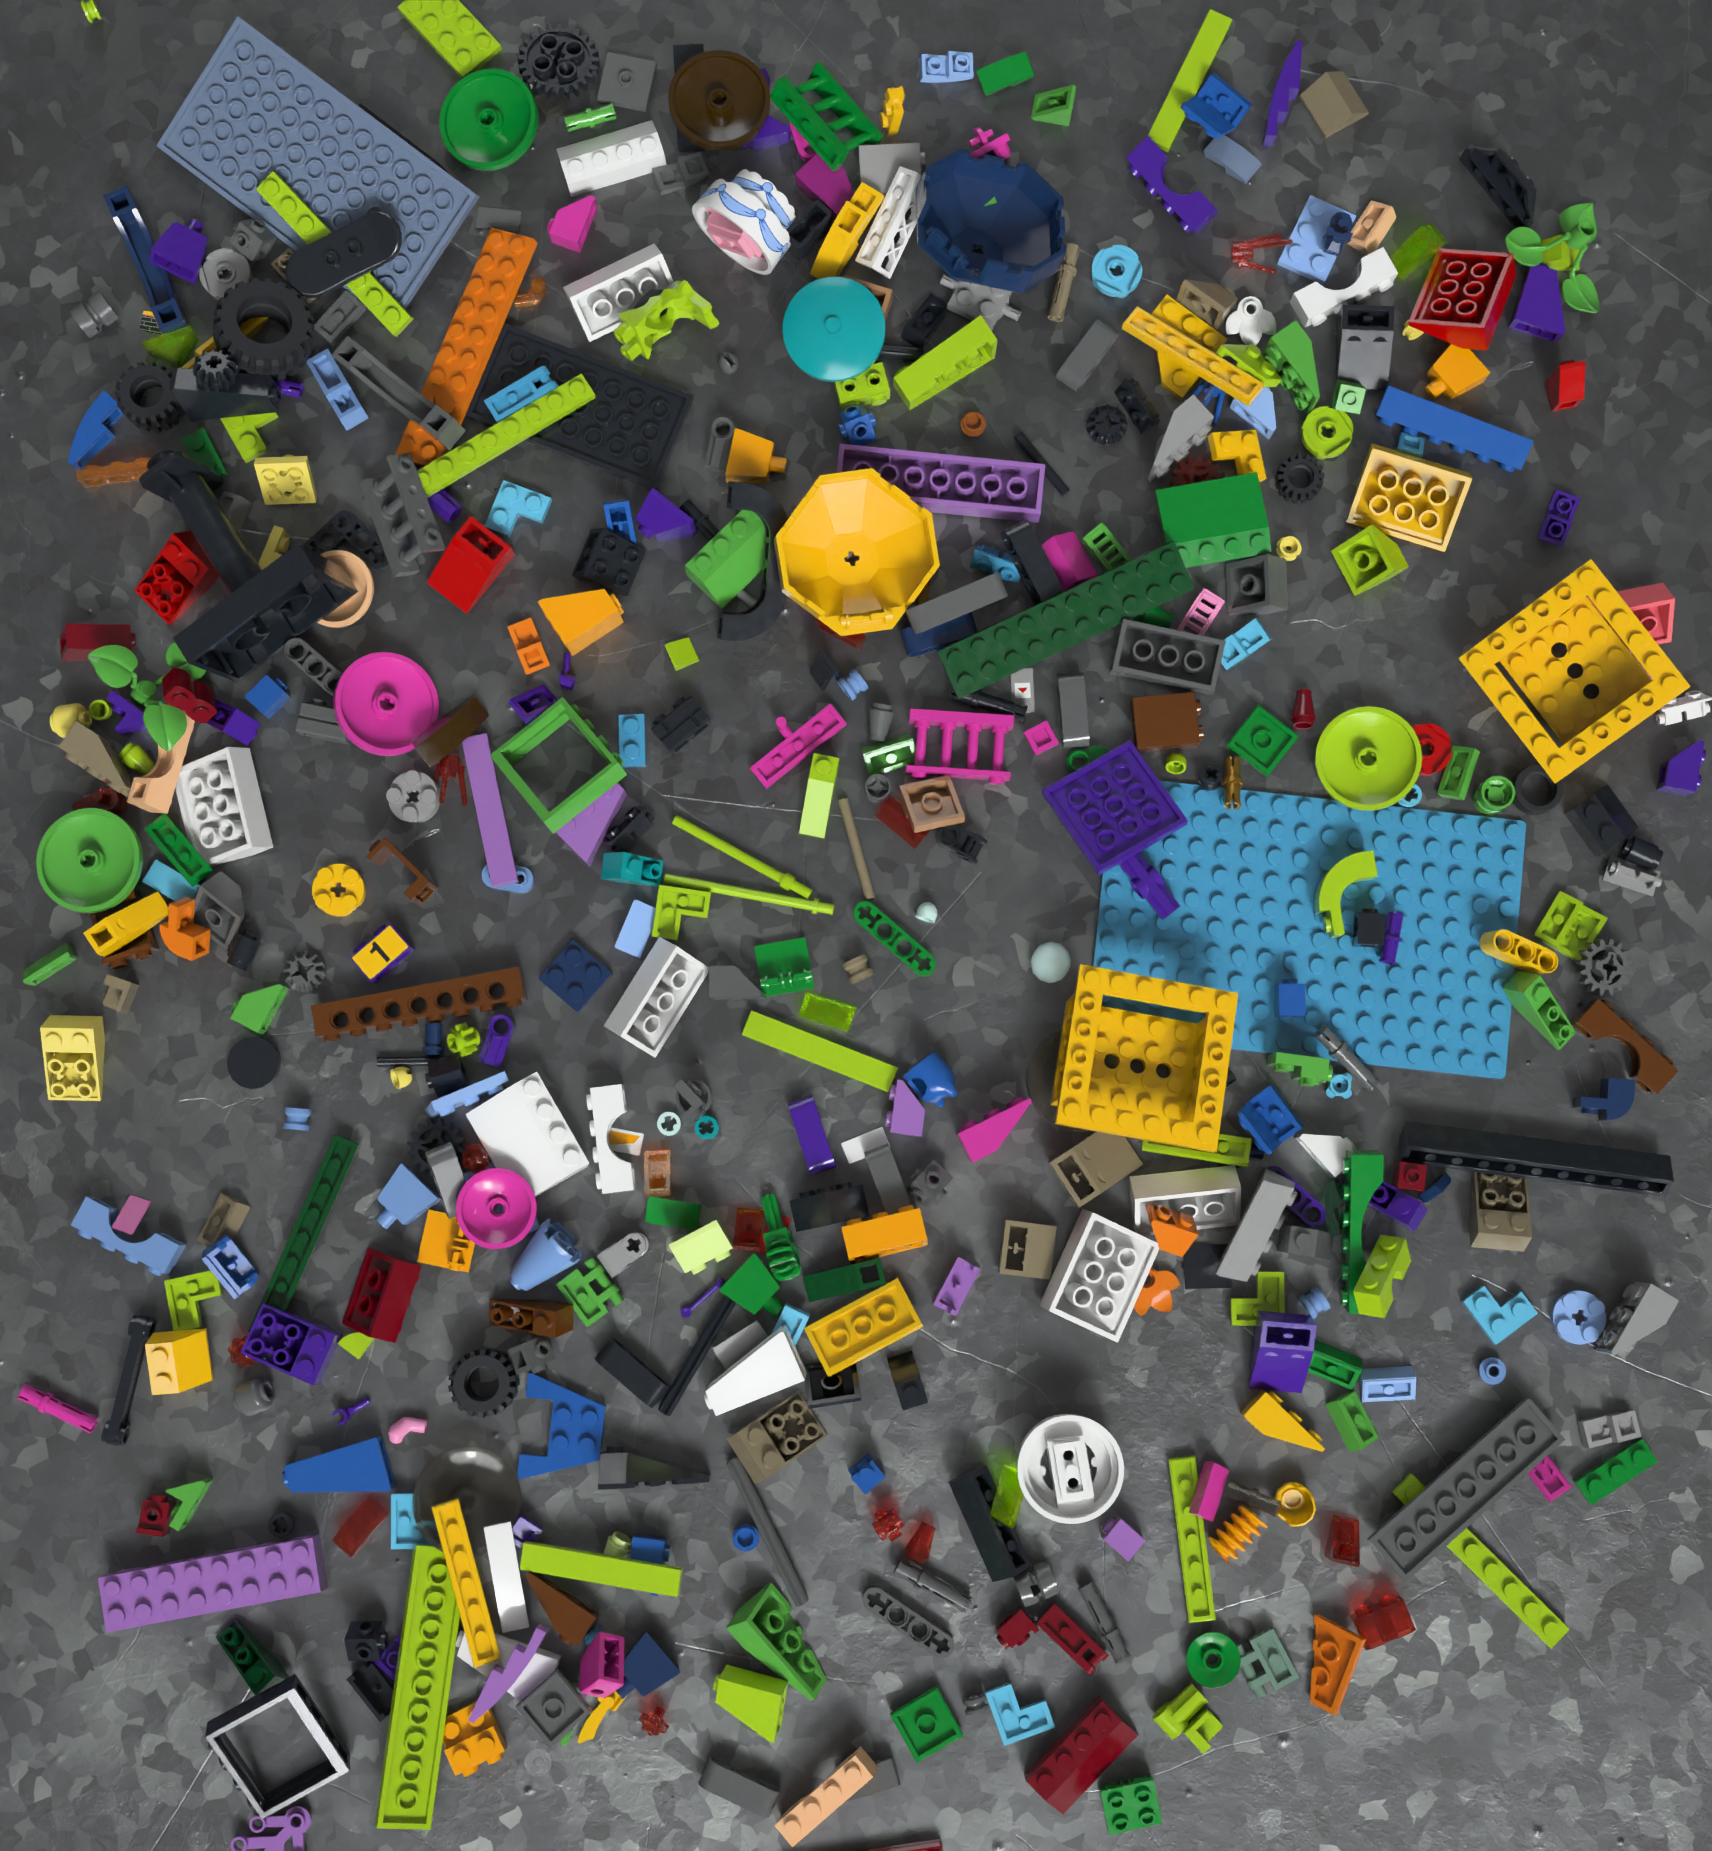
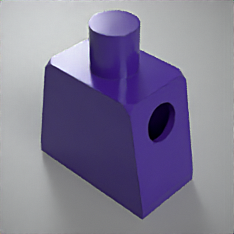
M190 219L187 226L173 222L151 248L149 263L196 284L208 238L201 234L204 228L202 223L195 219Z

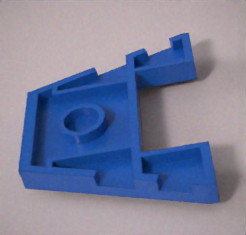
M529 1372L526 1397L553 1400L548 1455L520 1453L517 1479L599 1461L602 1450L606 1405L540 1377L538 1374Z

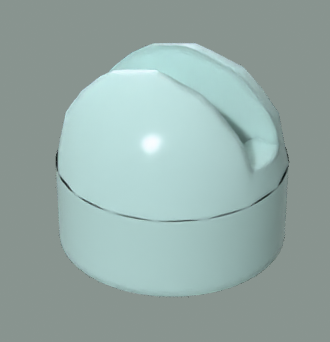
M924 902L918 907L915 917L925 922L935 923L938 912L934 904Z

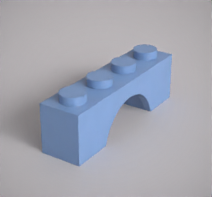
M85 1197L71 1223V1226L78 1229L77 1234L87 1239L94 1237L100 1240V1246L114 1252L117 1249L123 1252V1258L132 1263L138 1264L140 1261L146 1264V1270L155 1275L161 1276L162 1273H172L186 1244L165 1233H155L143 1242L132 1241L121 1231L111 1228L117 1218V1208L96 1197Z

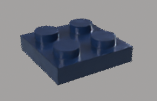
M572 940L538 979L579 1014L613 974L577 942Z

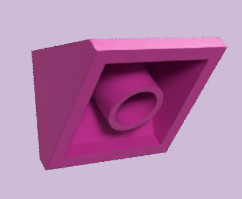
M1074 531L1055 535L1041 545L1064 591L1098 575Z

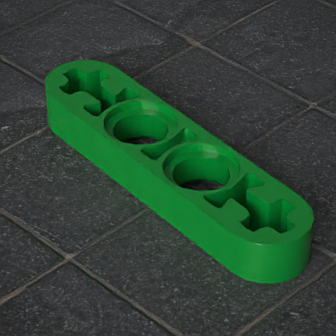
M863 901L855 906L853 912L855 921L920 977H927L934 972L936 967L934 957L875 905L868 901ZM869 907L871 909L870 915L874 919H876L877 915L881 917L874 924L873 929L868 927L872 924L868 918L865 917L863 920L859 918L860 912L858 910L860 908L865 910ZM883 923L889 924L892 927V934L887 938H882L877 933L878 926ZM900 941L910 942L912 950L909 954L902 955L897 951V944ZM916 949L921 951L917 955L921 960L924 961L926 958L930 960L929 967L931 969L929 971L926 969L920 971L918 969L920 964L915 959L912 963L907 961L915 954Z

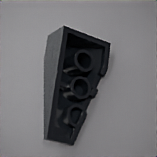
M622 1445L607 1446V1451L600 1453L598 1490L635 1488V1486L643 1482L644 1485L653 1487L665 1485L667 1481H671V1484L679 1485L705 1483L711 1480L710 1473L632 1450H623Z

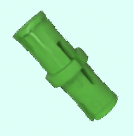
M612 103L593 109L587 107L585 111L564 116L568 132L588 126L594 128L596 124L617 119Z

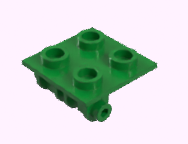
M806 937L754 946L761 989L766 993V997L815 988Z
M1143 1775V1777L1134 1778L1133 1783L1128 1778V1784H1123V1781L1119 1780L1120 1786L1117 1783L1104 1784V1787L1099 1788L1109 1835L1162 1824L1154 1778L1152 1776L1147 1777Z

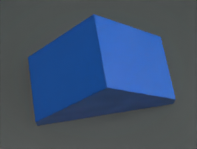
M629 499L603 502L608 531L637 546L633 512Z

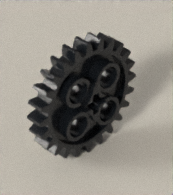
M558 23L557 29H553L551 24H548L547 31L538 27V35L530 32L531 40H523L524 47H519L520 55L517 56L519 74L522 75L524 83L528 82V88L530 90L536 88L538 96L545 92L546 99L555 94L557 101H559L560 96L563 94L569 100L570 93L572 92L578 97L579 89L588 91L587 83L594 84V77L598 76V68H600L598 49H595L594 41H589V34L581 36L580 28L573 32L570 24L566 29H562L561 23ZM564 45V48L562 49V58H560V57H561V48H562V46Z

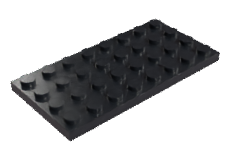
M505 323L466 412V417L489 427L497 424L484 400L541 366L548 368L552 381H556L558 386L563 385L582 373L595 393L596 398L527 438L525 441L646 488H654L656 490L693 403V395ZM541 381L534 383L537 389L543 386Z

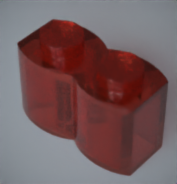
M1389 1594L1380 1598V1603L1370 1607L1369 1604H1365L1354 1609L1355 1613L1350 1615L1357 1634L1366 1638L1363 1646L1365 1650L1379 1647L1416 1630L1403 1598Z

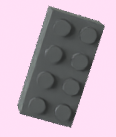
M1123 619L1120 624L1110 674L1212 695L1215 692L1226 641Z

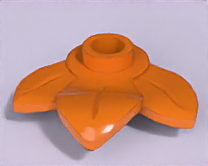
M1151 1267L1148 1274L1151 1280L1148 1284L1143 1285L1134 1305V1310L1140 1316H1143L1150 1306L1162 1312H1170L1172 1309L1170 1290H1174L1180 1285L1177 1277L1170 1271H1156Z

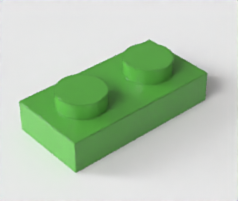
M1452 746V756L1446 765L1437 794L1443 798L1465 800L1480 751L1476 748Z

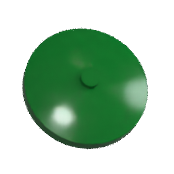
M491 68L475 71L458 81L449 91L443 102L439 119L442 140L449 152L460 163L471 169L494 171L505 168L522 157L531 146L538 128V106L530 89L516 75L505 70Z

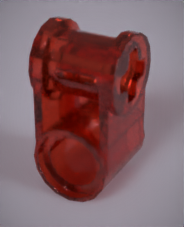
M103 788L88 797L76 801L71 807L73 811L84 808H98L117 815L125 810L127 799L125 795L118 791Z

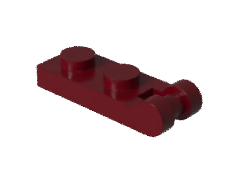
M1055 1602L1037 1619L1036 1624L1090 1676L1096 1671L1095 1667L1101 1660L1104 1662L1109 1657L1108 1653ZM1089 1648L1094 1653L1088 1659H1085L1082 1655Z

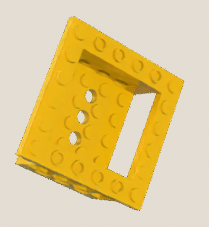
M1592 559L1459 657L1462 664L1555 784L1691 687ZM1561 642L1566 645L1567 653L1564 657L1557 658L1552 654V646L1555 643ZM1497 662H1501L1562 741L1563 745L1560 748L1495 665ZM1572 663H1578L1583 667L1581 677L1572 678L1568 675L1567 670ZM1588 684H1595L1599 688V695L1594 699H1589L1584 695V687Z
M1080 964L1075 992L1066 1001L1050 1104L1057 1106L1055 1124L1213 1153L1217 1152L1238 993ZM1103 995L1206 1013V1017L1198 1023H1191L1101 1006ZM1106 1055H1113L1117 1058L1118 1065L1116 1068L1110 1069L1105 1065L1104 1058ZM1137 1059L1143 1063L1144 1070L1142 1073H1134L1131 1070L1130 1063L1132 1060ZM1159 1064H1164L1169 1068L1170 1074L1167 1078H1161L1157 1075L1156 1067Z

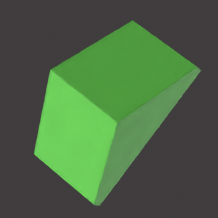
M1069 85L1035 94L1031 119L1069 126L1076 86Z

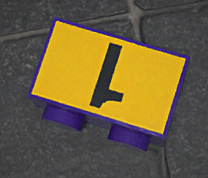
M384 924L373 933L375 937L368 943L362 942L353 950L355 954L350 957L368 980L374 984L415 950L392 924L388 926Z

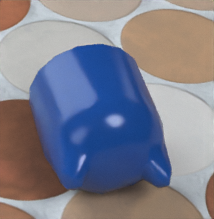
M937 1051L927 1056L903 1076L924 1102L934 1103L939 1108L944 1106V1098L947 1096H957V1091L954 1087L956 1078L953 1071Z

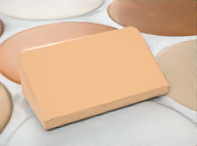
M1371 200L1350 233H1353L1351 241L1347 244L1366 256L1376 251L1396 220L1393 207Z

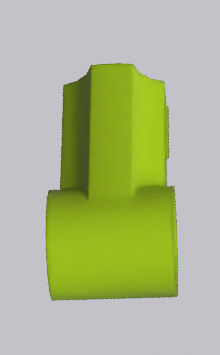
M1190 1683L1171 1702L1168 1701L1154 1713L1152 1719L1172 1740L1186 1729L1188 1721L1208 1701Z

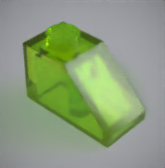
M1432 223L1419 227L1389 257L1398 272L1396 277L1400 281L1430 260L1448 242Z

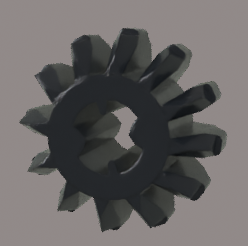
M213 347L211 352L208 353L203 350L202 356H195V364L192 368L193 375L197 384L204 386L207 392L215 389L218 393L221 388L229 390V384H236L239 370L232 354L227 355L224 349L217 352Z

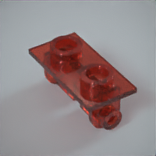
M893 797L885 801L880 808L881 810L875 815L876 818L914 849L932 830L914 833L909 818L905 817L902 805Z

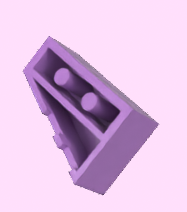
M616 783L555 832L589 867L597 850L602 845L611 823H613L627 793Z

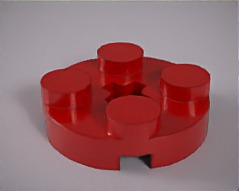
M1431 723L1412 726L1420 744L1423 746L1426 743L1430 745L1429 751L1431 755H1422L1419 775L1429 776L1439 772L1448 764L1452 756L1449 735L1440 726Z

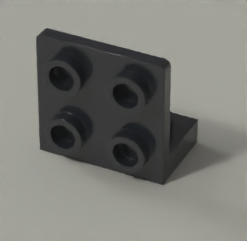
M604 528L591 529L572 576L579 580H592L626 597L641 565L645 550Z

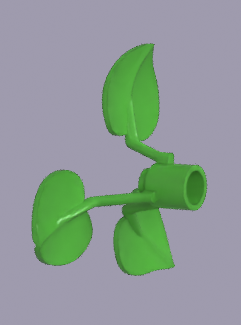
M1593 203L1577 204L1565 209L1558 218L1559 227L1565 234L1546 246H1541L1539 235L1528 227H1517L1505 236V243L1509 253H1514V259L1526 266L1539 265L1543 261L1542 252L1565 240L1571 249H1580L1569 273L1570 279H1566L1561 285V293L1565 302L1576 310L1588 313L1599 311L1598 295L1593 282L1585 274L1575 276L1580 260L1588 249L1587 243H1591L1597 235Z
M175 642L167 648L165 660L172 669L177 667L187 671L193 676L195 681L205 674L206 670L188 664ZM107 645L89 653L87 656L88 660L92 663L99 678L107 685L120 688L128 685L132 679L130 687L133 688L130 691L131 701L137 706H146L143 713V722L147 731L165 751H170L184 735L187 728V719L180 709L169 704L164 706L162 701L152 700L157 694L156 687L162 683V678L166 674L154 683L148 680H142L137 683V674L133 670L137 667L138 660L134 653L126 647Z

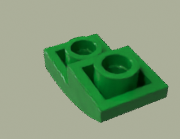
M1026 51L977 70L986 96L1008 86L1014 87L1035 77Z

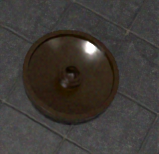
M725 50L707 51L687 60L675 73L668 92L669 111L678 131L693 144L709 150H731L750 142L765 126L770 111V90L761 70L746 57Z

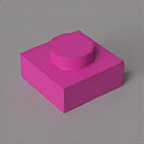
M1047 720L1023 733L1035 756L1059 744Z

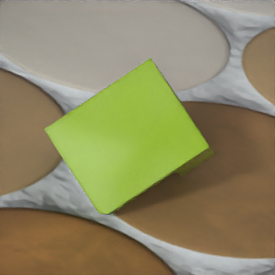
M1203 1706L1188 1721V1726L1183 1732L1204 1754L1211 1748L1209 1741L1223 1726Z

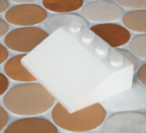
M226 747L181 767L175 789L187 839L210 867L249 857L273 848L250 748Z
M537 1072L513 1084L466 1114L495 1168L508 1169L522 1176L532 1187L535 1197L587 1168L589 1165L586 1156Z
M1082 1209L1039 1306L1118 1343L1159 1251L1158 1243L1102 1216Z

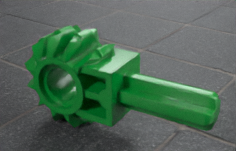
M764 1195L761 1197V1202L769 1232L764 1233L763 1238L768 1264L777 1280L787 1281L794 1279V1277L800 1275L801 1265L792 1231L783 1226L776 1195Z

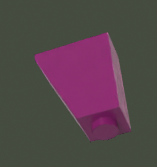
M817 153L795 174L796 186L813 202L819 200L831 210L833 221L837 218L845 202H850L854 195L843 164L840 169L833 172Z

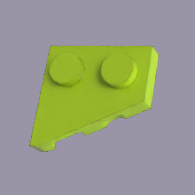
M1222 344L1216 352L1222 358L1224 356H1231L1238 362L1236 367L1263 382L1264 387H1277L1282 380L1276 373V368L1263 358L1260 349L1255 345Z

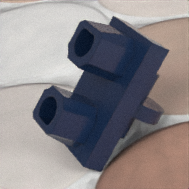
M1338 212L1332 216L1329 226L1324 229L1322 234L1323 238H1327L1323 249L1324 253L1338 256L1341 253L1343 244L1351 241L1353 233L1349 231L1352 228L1353 222L1349 214Z

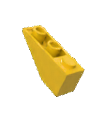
M157 891L104 918L83 934L97 955L109 957L167 918L169 906Z
M1261 1390L1240 1412L1249 1423L1264 1435L1321 1452L1325 1450L1319 1444L1322 1439L1312 1429L1307 1432L1300 1425L1303 1420L1292 1410L1287 1413L1280 1406L1283 1401L1272 1391L1268 1394Z

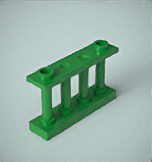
M821 62L815 64L807 81L793 86L785 76L779 78L770 94V99L833 172L841 168L850 150L861 145H879L883 138L881 132ZM815 89L822 100L809 105L802 97V94ZM831 108L839 118L825 123L817 113ZM847 127L855 137L841 142L833 132Z

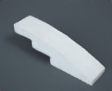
M511 1521L484 1526L502 1632L528 1628L529 1621Z

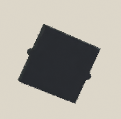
M1228 1244L1191 1245L1184 1254V1264L1181 1266L1184 1270L1185 1289L1232 1288L1231 1278L1221 1277L1216 1274L1219 1261Z

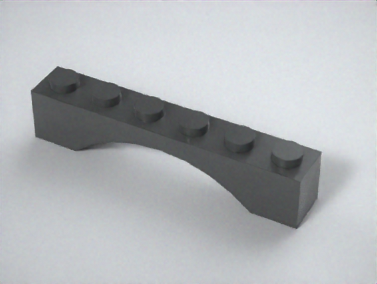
M349 336L343 340L331 355L348 372L449 451L466 431L452 416L410 387Z

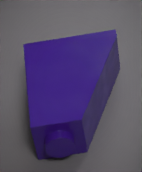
M1543 263L1537 266H1529L1524 274L1509 323V329L1554 343L1561 339L1565 333V323L1557 270L1551 269Z

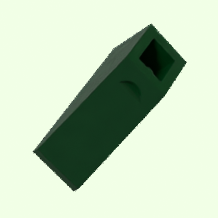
M880 1257L803 1276L809 1302L886 1284Z
M236 1617L216 1636V1639L254 1695L289 1677L279 1661Z

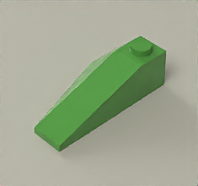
M768 1583L737 1610L726 1629L745 1650L782 1679L788 1681L791 1686L809 1700H815L827 1679L813 1651L807 1649L801 1637L804 1633L800 1625L796 1627L789 1613L792 1611L789 1602L772 1583Z

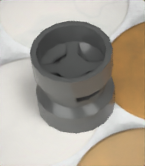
M873 774L867 779L865 784L866 797L872 803L879 804L885 802L891 792L890 781L882 774Z

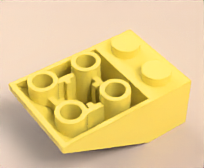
M50 1015L40 1027L48 1100L101 1101L105 1051L103 1016Z

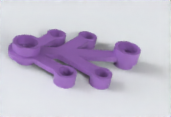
M294 1806L285 1815L267 1816L261 1819L259 1814H256L249 1822V1827L253 1832H262L266 1827L284 1828L278 1835L247 1837L245 1835H238L231 1842V1850L245 1851L246 1849L265 1848L264 1851H285V1842L292 1835L293 1851H305L304 1832L311 1825V1813L303 1806ZM293 1817H299L301 1825H295ZM255 1819H260L263 1822V1826L257 1827L254 1823ZM236 1840L243 1841L244 1848H238Z

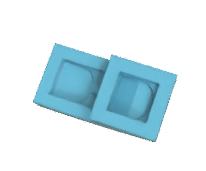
M1255 618L1235 634H1231L1225 639L1221 664L1226 670L1248 657L1272 639L1258 618Z
M158 860L154 861L142 881L174 901L186 896L195 899L200 888L198 883L192 887L182 874Z

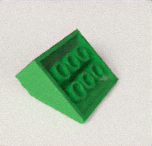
M1257 472L1155 489L1161 545L1175 541L1185 568L1272 553L1269 525Z

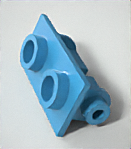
M984 544L982 546L977 545L970 564L971 568L988 574L999 572L1002 579L1019 583L1020 575L1008 553H1004L1003 558H999L1000 550L985 546Z

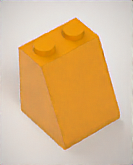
M605 589L545 598L538 601L544 615L572 656L624 623L621 614L624 613L621 604L613 593L608 595Z

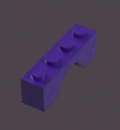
M1149 136L1126 157L1130 163L1127 167L1137 179L1142 176L1147 181L1144 187L1154 197L1159 194L1164 201L1161 205L1170 215L1176 212L1181 218L1178 223L1187 233L1192 230L1197 235L1219 214L1217 209L1200 191L1183 195L1174 193L1167 188L1164 180V169L1168 157Z

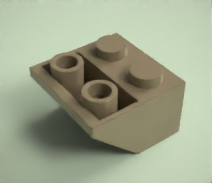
M1004 1220L998 1273L1051 1280L1057 1226Z

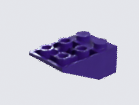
M263 1303L241 1350V1354L306 1383L317 1385L322 1382L338 1346L337 1343L343 1334L317 1322Z
M1257 1311L1248 1384L1249 1389L1302 1393L1314 1351L1317 1328L1311 1315Z

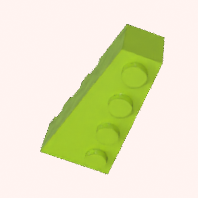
M980 315L930 352L919 357L913 364L899 369L893 377V386L910 411L994 359L998 340Z

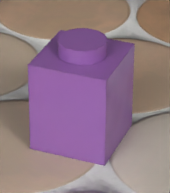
M1119 1516L1115 1520L1110 1518L1102 1528L1104 1533L1101 1537L1127 1561L1133 1557L1146 1541Z

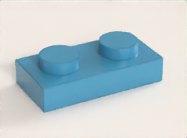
M618 715L619 756L625 762L621 767H646L645 715Z

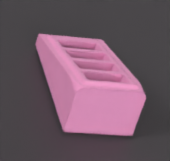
M1203 588L1177 630L1187 632L1184 630V627L1187 626L1197 632L1198 635L1204 636L1225 601ZM1202 600L1206 601L1207 603H1209V604H1211L1212 606H1214L1215 609L1213 610L1212 608H1210L1209 606L1205 605V604L1202 603L1201 601H1202ZM1196 608L1210 615L1209 618L1207 619L1206 617L1196 612ZM1192 617L1195 620L1199 621L1204 625L1203 628L1191 622L1189 619Z

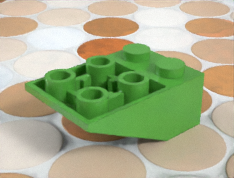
M1295 320L1270 338L1263 357L1276 368V373L1282 379L1280 385L1285 390L1290 391L1298 409L1304 410L1308 415L1320 398L1311 339Z

